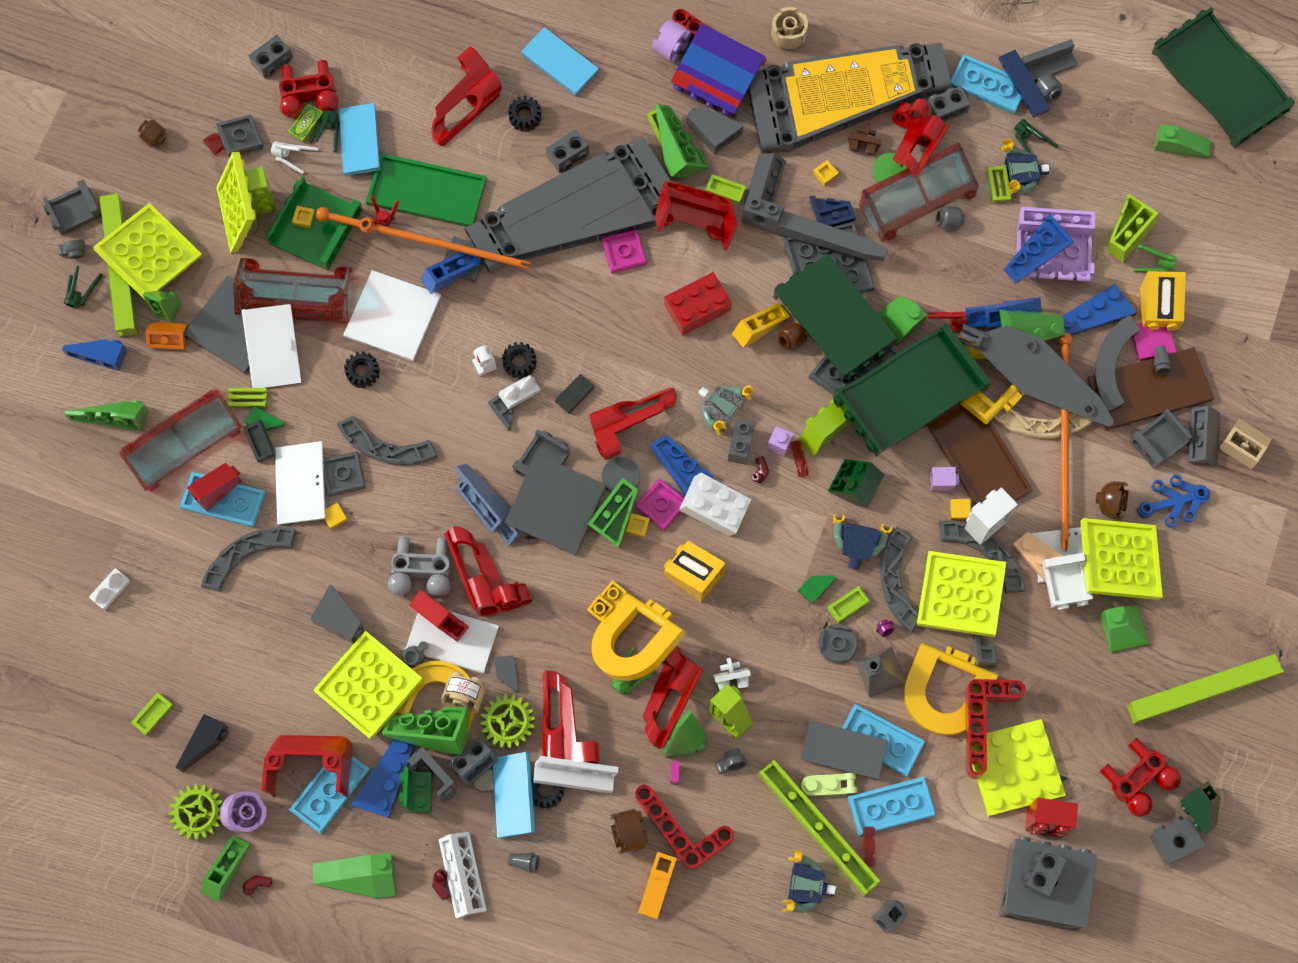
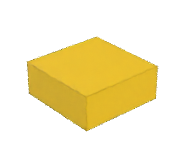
M828 160L813 170V174L823 186L839 175V172Z
M297 206L292 224L311 229L316 213L315 209Z
M970 499L950 500L951 520H967L971 513Z
M338 503L325 509V521L330 530L348 521Z
M631 513L626 533L645 538L650 518Z

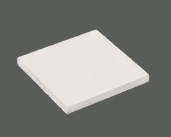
M372 270L343 336L349 340L414 362L442 296L436 292L430 294L425 288Z

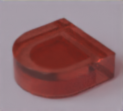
M218 133L211 134L203 140L214 156L224 149Z

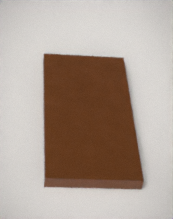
M1195 347L1168 354L1173 367L1167 375L1156 374V371L1153 369L1154 358L1115 369L1117 388L1124 404L1109 412L1114 423L1112 426L1104 425L1105 430L1162 415L1166 409L1174 412L1213 401L1214 396ZM1095 375L1088 376L1089 387L1098 395Z
M958 404L927 425L951 467H955L956 473H959V480L974 505L978 502L983 503L987 499L986 496L992 490L998 491L1001 487L1014 501L1033 491L991 420L988 424H984L965 407Z

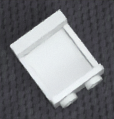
M1084 553L1045 559L1042 562L1051 608L1057 607L1058 610L1070 608L1069 605L1077 604V607L1089 605L1088 601L1093 599V595L1086 593L1083 564L1085 561Z

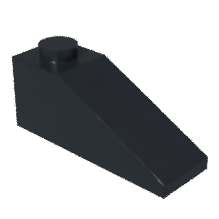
M203 714L175 768L180 772H184L219 746L221 741H224L228 735V726Z

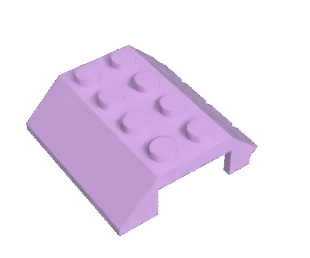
M1020 207L1016 254L1049 214L1054 217L1074 241L1072 245L1027 277L1035 278L1039 276V278L1054 279V277H1057L1058 280H1073V278H1076V281L1090 282L1094 275L1092 234L1095 230V212Z

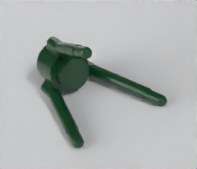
M330 110L324 111L319 124L309 140L310 143L314 139L318 141L324 128L330 130L334 127V153L337 151L338 127L340 124L337 121L338 115Z
M1025 119L1018 122L1014 128L1017 132L1015 137L1020 141L1024 150L1029 153L1031 152L1022 137L1028 138L1032 133L1058 148L1056 143L1036 130Z
M76 266L74 275H69L64 304L76 309L79 308V305L84 306L87 297L101 278V273L98 274L86 293L81 297V293L75 291L79 266Z

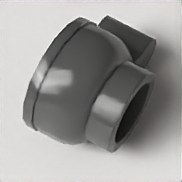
M70 240L62 245H58L59 256L68 254V257L71 259L84 257V240Z
M422 641L419 643V646L406 648L402 655L403 662L412 668L422 664L425 658L423 650L428 648V643Z
M738 748L725 752V760L716 763L719 774H724L727 771H737L747 765L745 756Z

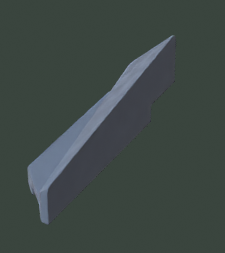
M468 464L457 466L456 471L459 473L460 482L457 483V491L490 532L499 531L508 546L524 536L525 533L504 524L511 507Z

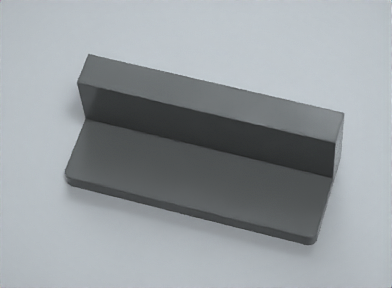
M1072 39L1026 55L1021 59L1034 81H1037L1041 76L1053 75L1077 66V61L1072 53L1074 48Z
M776 153L758 156L745 204L749 195L774 203L786 164L784 159Z
M1210 406L1192 408L1190 432L1193 438L1190 440L1189 463L1198 464L1206 462L1212 466H1218L1220 412Z

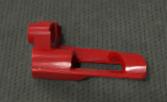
M471 46L457 57L461 64L460 68L465 71L466 75L435 106L436 118L432 122L431 134L433 141L440 146L446 145L500 96L499 93L502 90L498 76L490 70L485 60ZM465 98L474 109L447 131L445 115Z
M667 388L637 401L618 402L590 413L591 425L597 440L595 442L601 457L607 460L621 454L622 448L615 434L674 407L677 400L674 388ZM659 397L660 403L629 415L623 412Z
M545 670L543 673V756L594 764L599 763V744L596 741L577 742L572 688L567 685V680L563 675L555 671ZM550 688L560 692V725L557 728H551Z

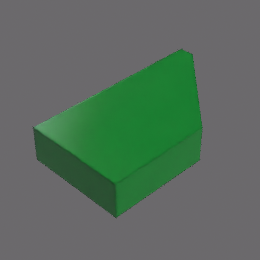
M255 406L244 421L245 424L249 425L262 420L266 431L276 427H284L285 425L283 421Z

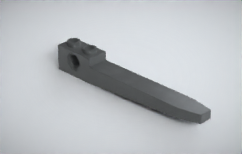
M749 195L743 208V223L779 235L863 259L884 261L888 248L871 239L785 212L784 206Z

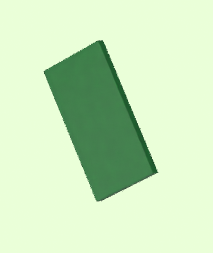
M380 153L381 170L374 172L366 205L373 206L371 200L373 195L379 208L392 210L396 200H399L396 212L464 227L475 223L487 181L486 176Z

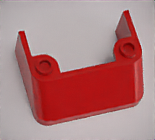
M664 181L655 215L657 231L661 232L663 226L671 225L676 220L706 229L709 237L715 241L721 240L723 250L727 251L738 227L733 202L729 198L673 181Z
M278 736L264 758L261 790L269 795H275L277 770L283 767L285 756L323 757V767L329 772H337L335 792L343 797H348L353 748L351 741L344 736Z

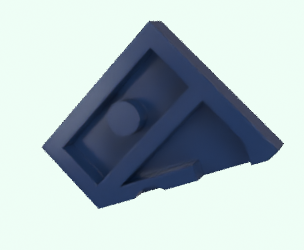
M813 195L809 197L814 215L819 223L833 227L855 221L856 219L850 201H837L832 198L825 200L815 198L816 196Z

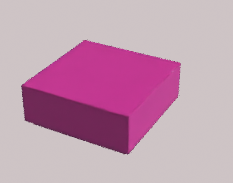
M672 761L670 783L671 785H678L679 762Z

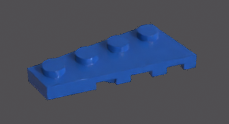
M1049 214L1008 263L1004 271L1017 284L1072 245L1074 241L1054 217Z
M1113 284L1063 315L1065 333L1073 336L1094 327L1098 328L1110 322L1120 321L1128 315H1131V317L1135 316L1137 311L1118 286Z
M667 435L650 445L654 454L685 496L694 476L699 473H703L716 480L708 470L705 471L699 466L694 458L691 459Z
M394 739L351 806L390 818L401 787L400 774L404 772V766L408 767L409 763L407 760L412 756L415 745Z

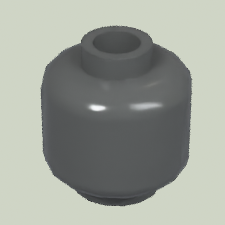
M1048 74L1038 78L1036 85L1046 102L1055 101L1061 96L1062 84L1053 75Z
M944 206L936 214V224L942 230L956 231L965 221V216L958 207Z

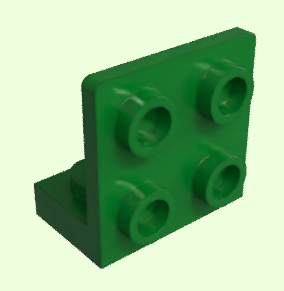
M404 766V772L400 774V784L403 785V792H400L399 803L402 804L407 813H431L432 772H412L409 767Z

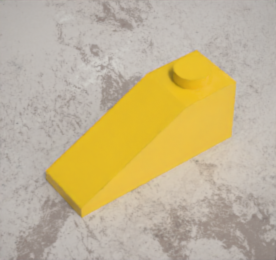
M777 303L741 320L732 335L744 348L784 323L790 316L780 303Z

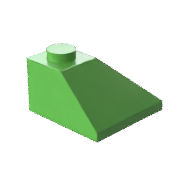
M900 295L878 313L896 335V346L922 326L927 317V314L914 301Z
M1138 606L1104 610L1100 615L1111 653L1149 644Z

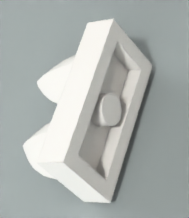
M528 375L499 391L498 395L507 408L511 409L540 393L541 389L535 382V378Z
M115 568L89 598L105 611L131 581Z

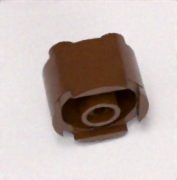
M631 809L611 814L610 820L614 819L615 824L611 825L616 848L621 847L618 851L619 854L644 849L648 842L646 830H642L643 816L641 811Z

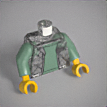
M718 385L711 392L707 388L702 387L697 396L704 400L701 406V415L705 425L716 431L717 435L720 436V431L727 430L728 424L744 406L745 399L743 397H746L749 401L752 400L749 394L756 393L751 386L741 388Z

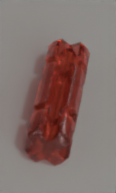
M801 441L791 442V449L794 451L793 456L796 468H798V476L806 477L809 471L806 466L804 452L801 450Z
M866 826L863 827V835L865 836L863 838V855H865L863 862L868 867L875 865V857H873L875 855V838H873L875 828Z

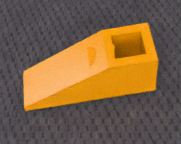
M657 852L638 913L658 919L677 858Z

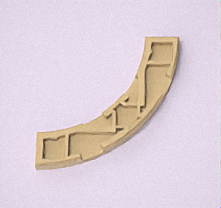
M1002 408L992 418L1000 426L1018 435L1035 439L1061 438V417L1054 420L1028 418L1020 415L1013 409L1006 412ZM1075 413L1069 414V435L1085 429L1093 421Z

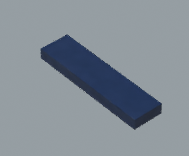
M1013 50L999 56L998 60L1032 117L1035 118L1050 110L1048 103L1017 51Z

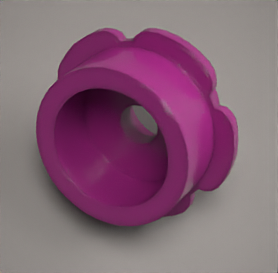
M887 619L880 621L877 624L876 632L881 637L889 636L895 630L893 621L888 622Z

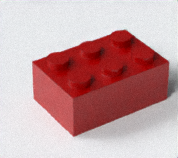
M714 272L664 296V306L681 335L730 312L732 306L730 298Z
M1037 797L1027 807L1025 831H1030V834L1035 836H1042V833L1050 834L1051 838L1062 839L1063 836L1065 837L1076 828L1078 803Z

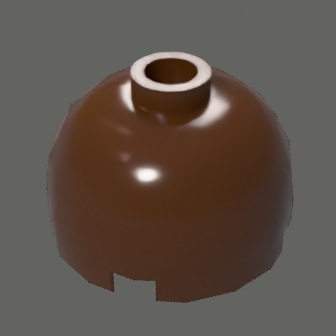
M1112 481L1103 486L1101 492H1097L1096 503L1099 504L1101 513L1106 517L1115 520L1123 519L1124 516L1120 515L1122 511L1126 512L1129 494V490H1125V486H1128L1127 482Z

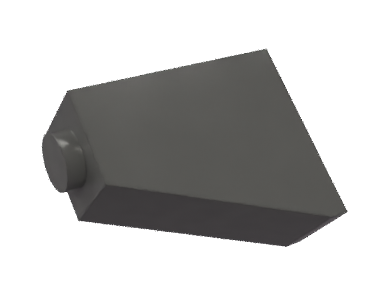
M702 105L697 109H692L687 115V125L714 155L743 133V125Z
M329 585L310 619L314 624L354 644L363 634V626L336 589Z

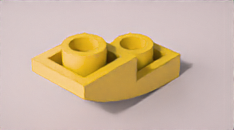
M612 580L587 610L602 622L628 592Z

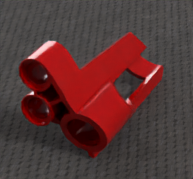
M923 99L916 100L913 105L906 102L901 103L892 118L896 125L907 129L893 157V161L901 168L905 165L913 177L921 173L949 128V125L945 124L938 116L930 115L928 111L929 104ZM916 144L927 148L919 162L911 155Z
M453 526L444 534L471 606L477 615L482 617L493 616L502 611L523 607L533 601L527 584L514 582L513 584L504 585L485 544L476 542L472 533L462 527ZM458 544H466L472 547L482 575L469 578L457 546Z
M678 646L660 664L663 666L642 716L646 722L645 733L652 745L658 749L665 748L703 672L701 667L680 653L682 649ZM675 690L681 693L682 696L665 730H663L658 725L656 718L669 692Z

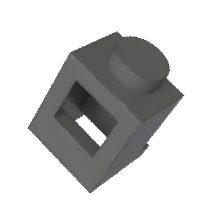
M887 900L871 918L884 932H894L908 913L904 910V905L900 901Z

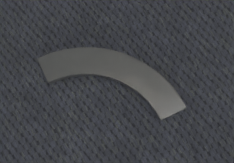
M1131 315L1122 319L1108 333L1096 359L1095 381L1098 396L1102 399L1109 412L1124 404L1116 384L1115 366L1121 348L1131 337L1140 331Z
M354 416L336 423L343 436L355 449L379 462L393 465H414L438 458L430 440L412 445L396 446L370 436L360 426Z
M939 521L941 542L961 543L979 551L989 560L1006 562L1003 582L1005 593L1026 591L1020 568L1012 558L1011 553L996 538L990 536L980 545L964 529L965 523Z
M897 526L890 535L882 555L880 568L881 586L890 611L897 621L911 634L917 626L918 612L912 607L903 592L900 565L904 551L912 537Z
M274 527L261 531L257 530L238 538L222 550L213 564L209 566L201 587L221 592L230 572L248 556L270 548L292 549L297 530L286 527Z

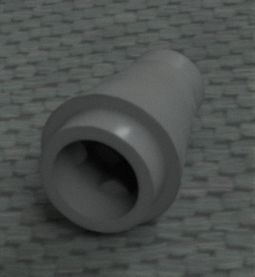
M1157 346L1155 348L1153 369L1158 375H1167L1171 372L1173 365L1166 347Z
M511 853L508 865L532 873V871L538 870L539 855H535V853Z

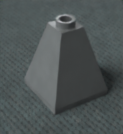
M892 646L855 660L869 697L906 683Z

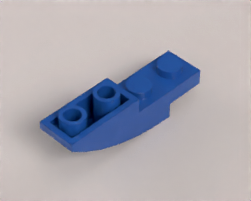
M1041 298L1004 301L1003 304L965 308L967 325L971 327L1002 326L999 309L1042 312Z

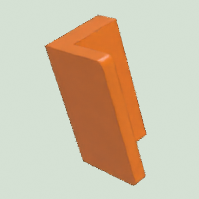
M150 322L145 330L147 348L184 350L186 347L185 332L188 324Z

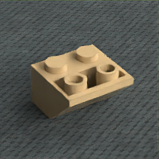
M1239 418L1219 449L1252 470L1268 448L1272 438Z

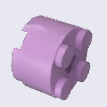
M667 20L659 30L661 34L658 40L654 39L652 50L670 62L676 63L680 53L687 51L690 45L687 41L691 37L692 32L673 20Z
M244 791L228 796L221 806V823L228 830L235 833L251 832L263 824L267 808L264 806L260 796L254 792Z

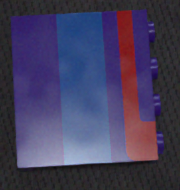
M701 23L670 82L674 85L673 89L680 93L685 91L690 94V98L699 101V99L705 101L707 107L713 110L716 107L722 110L721 114L729 118L731 115L737 117L736 111L760 66H764L767 59L763 54Z

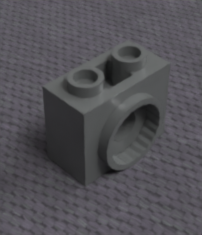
M1180 816L1171 821V826L1166 828L1165 825H1162L1153 830L1155 834L1150 836V839L1165 866L1205 846L1190 817L1183 819ZM1175 838L1182 841V848H1178L1175 845Z

